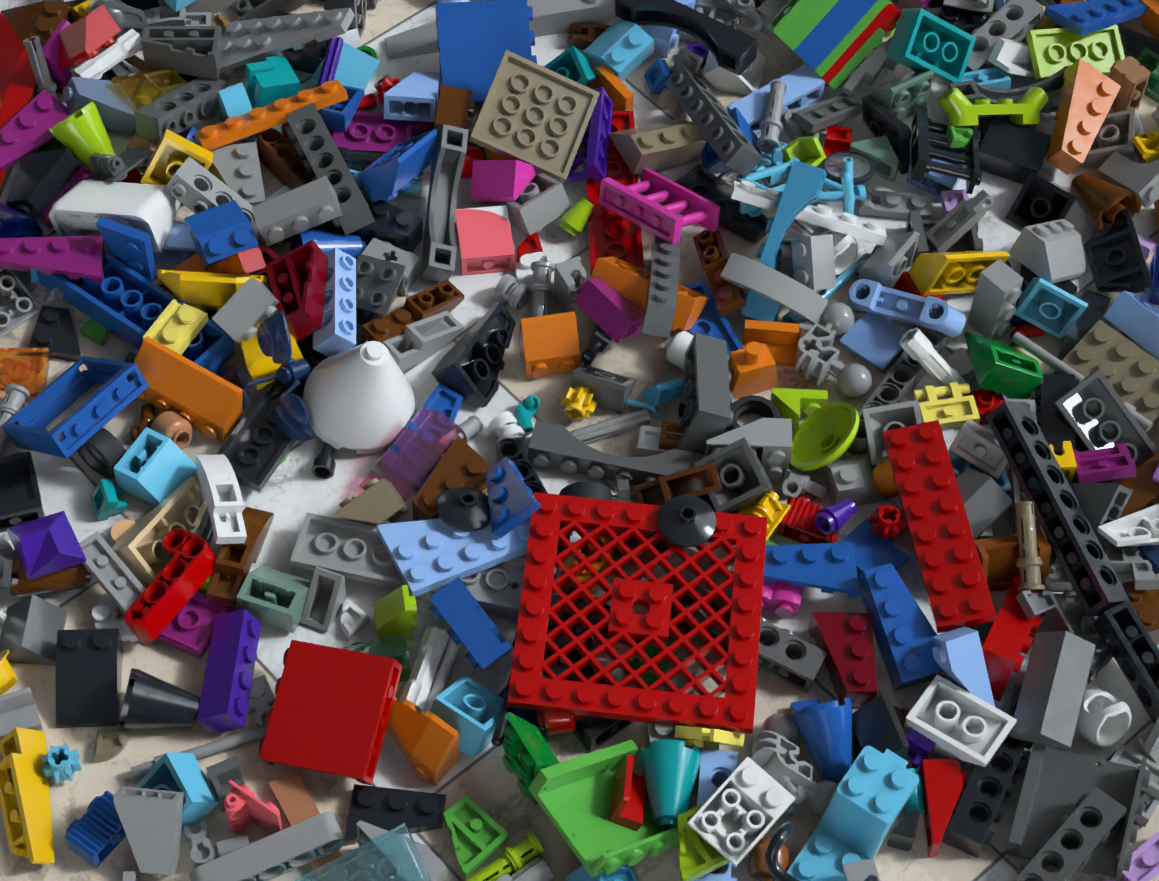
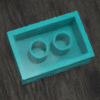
M922 8L902 9L886 57L913 71L932 70L934 72V82L940 85H949L950 83L962 81L976 38Z

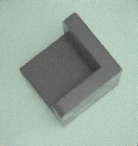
M236 756L206 768L209 783L219 800L222 812H225L224 799L230 793V779L239 786L245 784Z

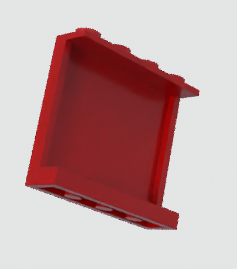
M291 640L290 647L286 649L283 656L284 669L282 676L278 678L275 685V702L267 714L268 727L266 735L262 737L259 744V759L273 766L276 763L351 778L359 783L372 785L403 666L394 658Z

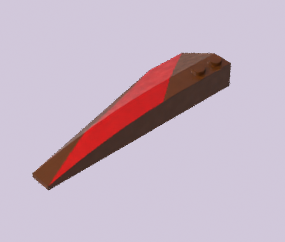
M41 1L0 12V129L38 95L36 91L38 85L23 40L28 38L32 42L31 37L38 36L43 49L62 19L67 20L70 24L73 23L70 4ZM14 165L0 172V198Z

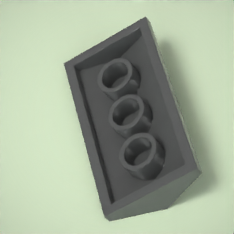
M1099 369L1073 385L1054 402L1088 451L1115 447V444L1125 443L1136 469L1159 452ZM1113 480L1112 483L1118 484L1121 480Z
M968 467L956 480L973 538L977 540L1013 504V501L992 477ZM907 527L899 535L898 539L892 542V545L918 566Z
M1068 631L1036 632L1014 718L1017 721L1011 729L1009 737L1071 750L1096 648L1095 644Z

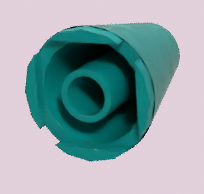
M655 740L650 742V748L645 749L644 746L641 747L640 762L652 821L659 829L667 831L677 827V816L688 809L701 762V751L695 745H693V750L685 747V741Z

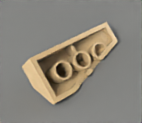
M194 477L187 479L126 532L112 547L113 551L138 581L146 587L149 586L172 559L162 545L165 535L178 528L193 533L194 528L200 524L207 504L203 502L201 487Z

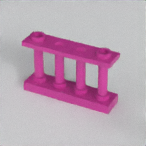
M647 167L642 168L641 181L628 186H624L610 177L601 179L598 204L671 244L680 242L682 227L698 223L712 232L717 231L720 206Z

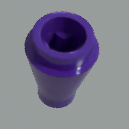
M846 498L841 502L819 509L814 518L816 527L826 535L837 533L846 521L857 512L856 504L853 500Z

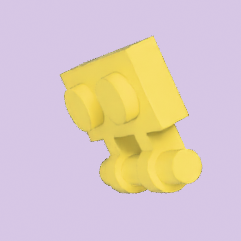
M949 382L947 386L934 387L933 385L923 386V389L913 390L914 400H925V402H919L922 423L939 419L941 429L962 427L968 419L979 424L980 416L974 396H962L963 394L970 393L969 383L958 384V382ZM948 396H949L948 399H941V400H938V399H937V398L948 397Z

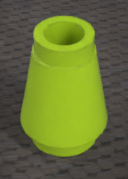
M581 197L560 217L562 220L559 226L576 237L579 232L582 233L595 205Z

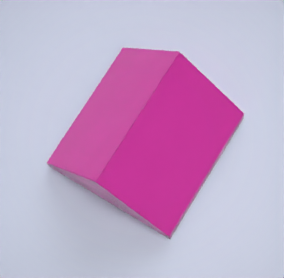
M519 160L473 161L470 199L471 201H515L538 171L533 165Z

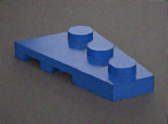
M100 217L96 226L113 256L151 282L158 279L150 234Z
M507 457L492 465L485 472L492 534L499 539L542 507L539 501L532 496L534 494L532 490L525 485L524 478L515 463Z

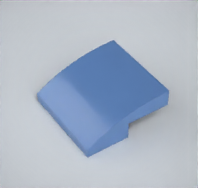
M867 312L839 340V344L884 374L895 359L899 358L905 351L900 346L899 341L907 330L887 317Z

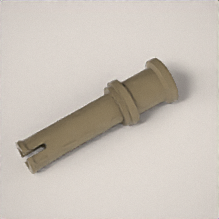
M1017 502L1015 507L1020 558L1017 559L1016 567L1020 571L1021 584L1018 586V592L1030 590L1031 592L1045 590L1044 585L1041 584L1040 566L1043 565L1041 557H1038L1034 502Z

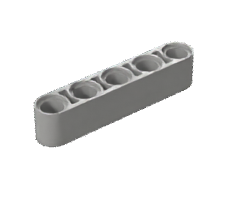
M324 812L200 865L190 872L189 877L191 881H269L339 850L344 846L345 839L333 812Z

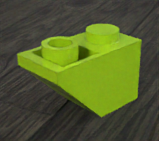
M402 585L373 604L377 645L413 640L412 629L418 628L415 596H409L408 585Z

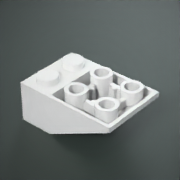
M747 756L687 824L736 867L788 810L796 798Z

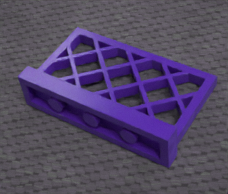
M603 87L594 89L600 94L588 122L590 127L585 131L579 148L584 143L588 144V146L581 154L576 153V159L573 161L567 179L562 183L563 185L593 178L596 183H600L601 179L606 178L613 102ZM582 163L586 164L585 170L574 172Z

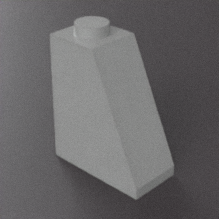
M121 786L114 794L113 803L141 873H150V876L154 878H166L169 875L173 876L179 866L184 792Z

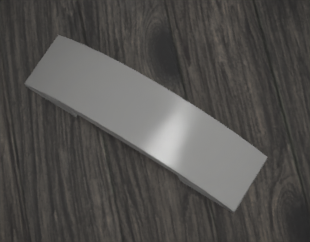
M733 252L720 275L721 278L742 289L746 287L793 311L792 314L813 325L819 322L828 303V300L785 274Z

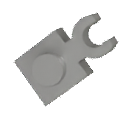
M265 675L253 679L248 704L249 711L247 715L256 713V726L260 727L263 726L262 720L267 717L269 709L275 702L274 694Z

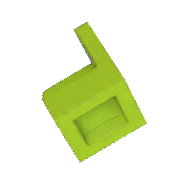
M816 136L797 137L781 149L785 162L790 161L791 158H798L800 162L816 167L827 158Z

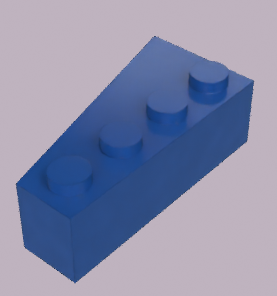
M892 563L863 570L858 577L859 591L866 612L871 613L872 629L893 690L896 691L932 681L937 674L941 677H947L933 657L932 649L934 642L932 637L937 636V633Z

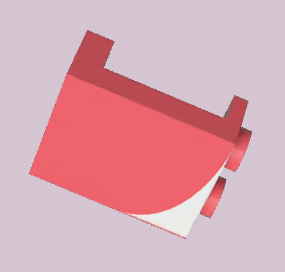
M507 205L455 209V229L458 236L462 276L515 271V251Z

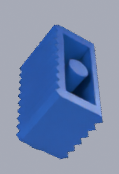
M108 790L102 796H97L90 802L87 813L81 819L74 820L68 826L65 835L68 848L96 869L126 837L113 803L114 795Z

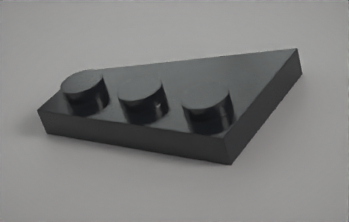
M871 95L862 97V120L875 138L887 136L899 160L898 171L901 175L908 173L910 167V139L912 137L909 126L904 124L894 113H891Z
M354 784L344 836V846L353 845L357 841L356 823L360 820L395 834L403 833L408 835L441 829L446 806V795Z

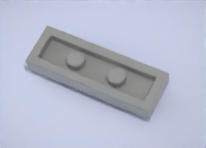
M97 531L79 543L86 557V562L82 564L125 615L126 611L143 593L145 588Z

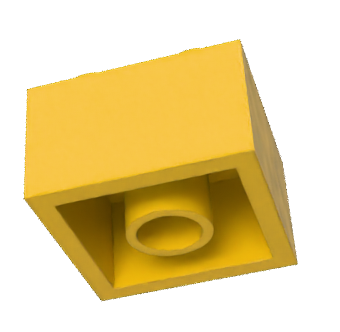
M166 129L142 174L140 183L167 185L189 156L206 170H209L213 162L214 153Z

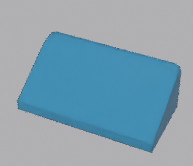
M683 377L646 389L641 394L651 407L681 398L686 382H683Z

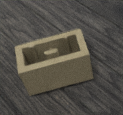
M374 478L363 486L364 492L359 496L354 497V495H351L339 504L341 509L335 513L338 517L345 520L378 525L395 522L410 511V508L390 481L384 478L381 480Z

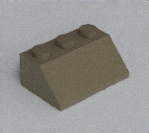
M676 119L610 134L611 140L632 175L642 173V168L645 167L654 171L698 161L707 142L693 121Z

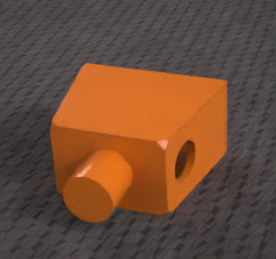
M751 341L747 343L746 348L729 353L728 372H731L729 391L732 392V396L735 399L778 387L776 364L766 344Z

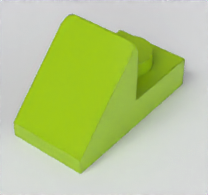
M772 388L770 401L778 408L781 418L791 419L792 429L796 430L799 426L800 414L810 416L818 409L827 405L828 391Z

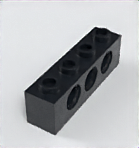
M1127 600L1104 611L1093 625L1155 725L1159 718V649L1131 603Z

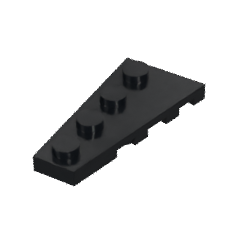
M701 164L675 181V183L720 206L718 225L753 243H756L768 234L766 227L769 219L762 213L756 217H751L748 213L741 214L739 211L740 203L730 202L721 198L714 190V181L717 177ZM721 181L719 187L724 192L731 194V188Z

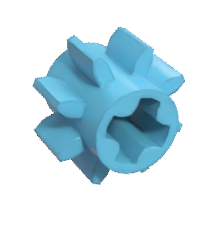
M67 743L63 746H50L51 750L48 756H42V761L45 765L43 768L45 777L53 775L56 784H59L60 781H73L75 771L82 770L80 762H78L80 759L78 750L70 752Z

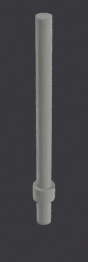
M1016 332L1012 337L1014 343L1058 373L1075 374V384L1086 378L1019 332ZM1125 402L1124 404L1141 428L1148 432L1153 423L1136 412L1134 406Z
M268 724L178 753H193L197 760L262 739L266 735ZM164 754L154 757L153 761L131 767L133 779L144 777Z

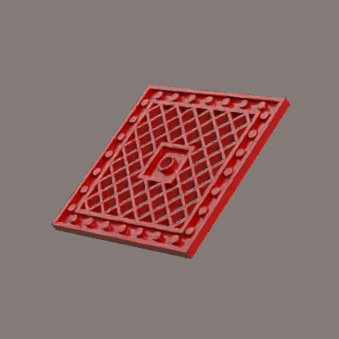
M534 492V499L539 501L542 507L531 516L507 707L673 726L712 728L752 734L754 728L768 517L714 512L716 528L712 537L707 541L710 544L707 546L705 544L696 546L699 552L690 557L683 550L685 547L670 543L660 533L657 525L658 512L661 508L659 505ZM688 514L683 515V516L686 517V518H691V517H692L691 515H688ZM585 529H591L593 531L588 533ZM575 530L581 539L572 544L565 536ZM614 532H619L623 534L617 536ZM604 533L611 542L601 547L595 539ZM643 535L652 537L647 540ZM634 537L640 545L631 551L624 542ZM661 540L669 547L662 554L654 547ZM559 541L565 550L557 555ZM588 544L595 553L585 559L579 550ZM720 546L728 554L722 560H719L712 553ZM618 548L624 557L615 562L608 553ZM645 551L653 558L646 565L638 558ZM676 554L683 563L674 569L667 560ZM572 556L579 564L569 570L562 562ZM704 557L713 565L705 572L696 564ZM602 559L608 568L598 573L592 565ZM734 561V569L732 574L726 566ZM629 562L638 570L631 576H628L621 569ZM660 565L667 574L658 580L651 571ZM556 567L560 571L562 576H560L554 581V572ZM688 569L697 576L689 583L680 575ZM585 570L592 579L582 584L575 576ZM717 572L726 579L719 586L710 579ZM615 574L618 578H614L612 588L605 579ZM645 577L647 581H640L639 579ZM672 580L681 587L674 594H672L673 584H668ZM569 581L576 590L566 596L559 587ZM702 583L711 591L703 598L694 590ZM596 585H599L605 592L598 599H595L589 592ZM730 587H732L731 600L724 593ZM553 593L559 602L550 607ZM686 594L695 602L687 609L678 601ZM582 596L589 605L579 611L572 602ZM716 597L724 605L718 612H715L708 605ZM609 600H611L610 614L602 606ZM636 605H643L647 607L649 612L644 615H638L632 608ZM671 606L679 614L672 620H670ZM566 607L573 616L562 622L556 613ZM700 609L709 617L701 624L692 616ZM596 611L602 617V620L593 626L586 617ZM728 613H730L729 626L721 619ZM550 619L556 628L547 634ZM685 620L693 630L683 636L676 626ZM579 622L586 631L576 637L569 628ZM713 624L723 632L715 639L706 631ZM607 626L608 636H613L608 641L599 633ZM670 633L676 639V642L667 648L663 642H668ZM563 634L570 643L559 649L552 640ZM699 635L706 645L697 651L690 641ZM593 637L600 646L590 653L583 643ZM633 639H640L642 641L637 644ZM728 639V650L726 653L720 644ZM623 641L630 650L620 656L613 646ZM651 644L660 651L652 659L643 651ZM545 646L553 653L546 660H544ZM681 647L690 655L682 663L673 654ZM577 649L584 658L573 664L566 655ZM713 650L721 660L711 666L704 656ZM606 652L614 661L604 668L597 661V658ZM634 656H637L644 664L636 671L627 663ZM665 659L674 667L667 674H664L657 666ZM560 661L567 670L556 676L549 667ZM695 662L704 670L696 678L687 669ZM590 664L597 673L587 680L580 670ZM726 666V676L724 680L720 676L718 671ZM620 667L627 677L617 683L610 673ZM650 670L658 680L648 687L640 677ZM679 674L688 682L680 690L671 682ZM573 676L577 681H568L567 679ZM710 677L719 686L711 693L701 685ZM603 679L608 685L596 683ZM634 682V684H635L638 688H632V687H627V686H629L631 683ZM664 686L668 691H659L658 689ZM694 689L699 695L688 693Z

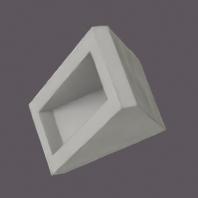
M318 566L315 567L300 623L325 632L330 630L346 599L345 577L343 575Z

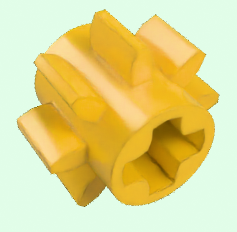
M575 386L574 389L569 387L568 391L564 393L560 404L566 406L564 412L569 418L582 420L584 417L588 419L590 413L593 414L597 402L592 400L593 393L590 389L584 386Z

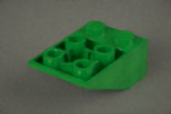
M965 331L964 337L978 386L986 391H994L1011 399H1029L1043 380L1038 360L1010 345Z
M508 712L505 714V727H503L505 741L502 742L504 748L502 760L508 772H514L517 776V784L522 795L525 798L529 796L535 806L538 802L529 791L530 785L540 769L558 764L559 761L535 725Z

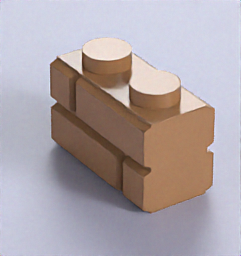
M1128 56L1123 60L1116 61L1110 68L1112 73L1110 79L1121 86L1111 108H1114V112L1131 109L1138 110L1151 72L1143 65L1140 66V63L1134 57Z

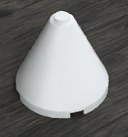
M378 341L363 343L320 362L309 374L302 398L308 410L311 427L315 434L334 448L340 450L342 446L357 450L356 454H371L388 449L411 421L415 409L414 394L408 380L386 346Z

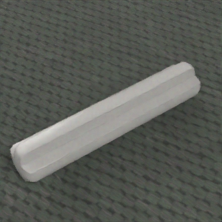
M642 409L573 430L571 434L584 444L639 428L642 425H649L650 415L646 409Z

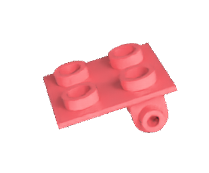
M230 779V793L224 799L223 804L228 828L231 832L240 833L251 822L270 835L283 830L280 811L273 803L269 801L262 802L255 797V793L245 784L239 786Z

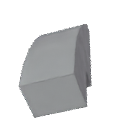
M444 311L406 325L404 334L385 340L382 344L386 346L401 371H404L439 351L463 331L464 326L448 311Z

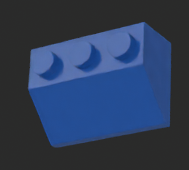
M436 129L396 144L357 174L372 203L381 199L384 202L394 199L398 196L397 192L408 188L411 185V181L424 175L422 171L431 164L438 135Z

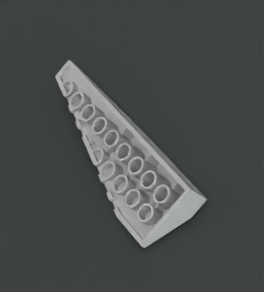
M527 0V6H532L533 21H529L530 31L534 30L535 37L570 32L569 29L572 23L612 25L617 19H621L615 15V0ZM436 20L384 38L389 60L438 52Z

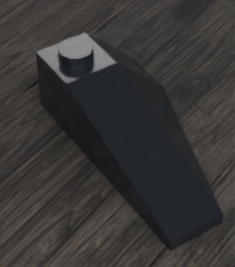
M501 301L496 303L442 357L431 372L439 384L441 383L461 395L463 401L481 408L486 407L498 391L500 384L497 381L499 371L504 369L505 362L502 360L505 349L510 346L516 323Z

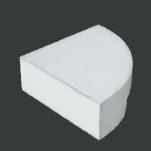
M349 599L343 605L340 617L344 635L351 640L370 622V616Z

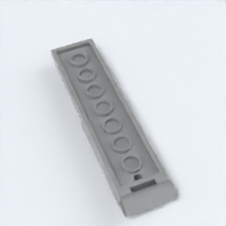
M309 512L306 513L290 559L291 567L314 571L315 567L318 566L343 575L347 579L394 589L405 585L380 539L376 527ZM516 557L461 579L487 615L518 621L525 558ZM556 567L554 572V581L556 580L558 574V569ZM445 586L424 593L415 598L417 600L431 602L429 598Z

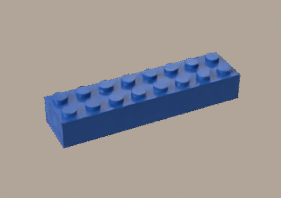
M71 231L67 236H80V235L77 234V233L74 232V231ZM105 251L102 284L93 283L92 279L82 277L80 280L68 279V275L53 273L52 276L43 275L41 271L36 270L42 286L138 350H140L143 343L142 337L173 299L177 300V303L181 305L185 304ZM210 319L182 353L183 357L214 374L236 355L233 338Z

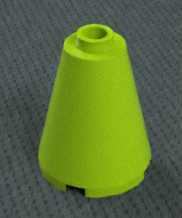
M93 101L49 129L52 135L83 164H86L93 173L94 171L89 164V157L93 153L116 155Z

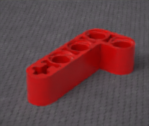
M178 528L168 532L163 538L162 545L172 559L124 615V622L140 642L148 643L155 640L216 569L215 561L217 556L202 537Z

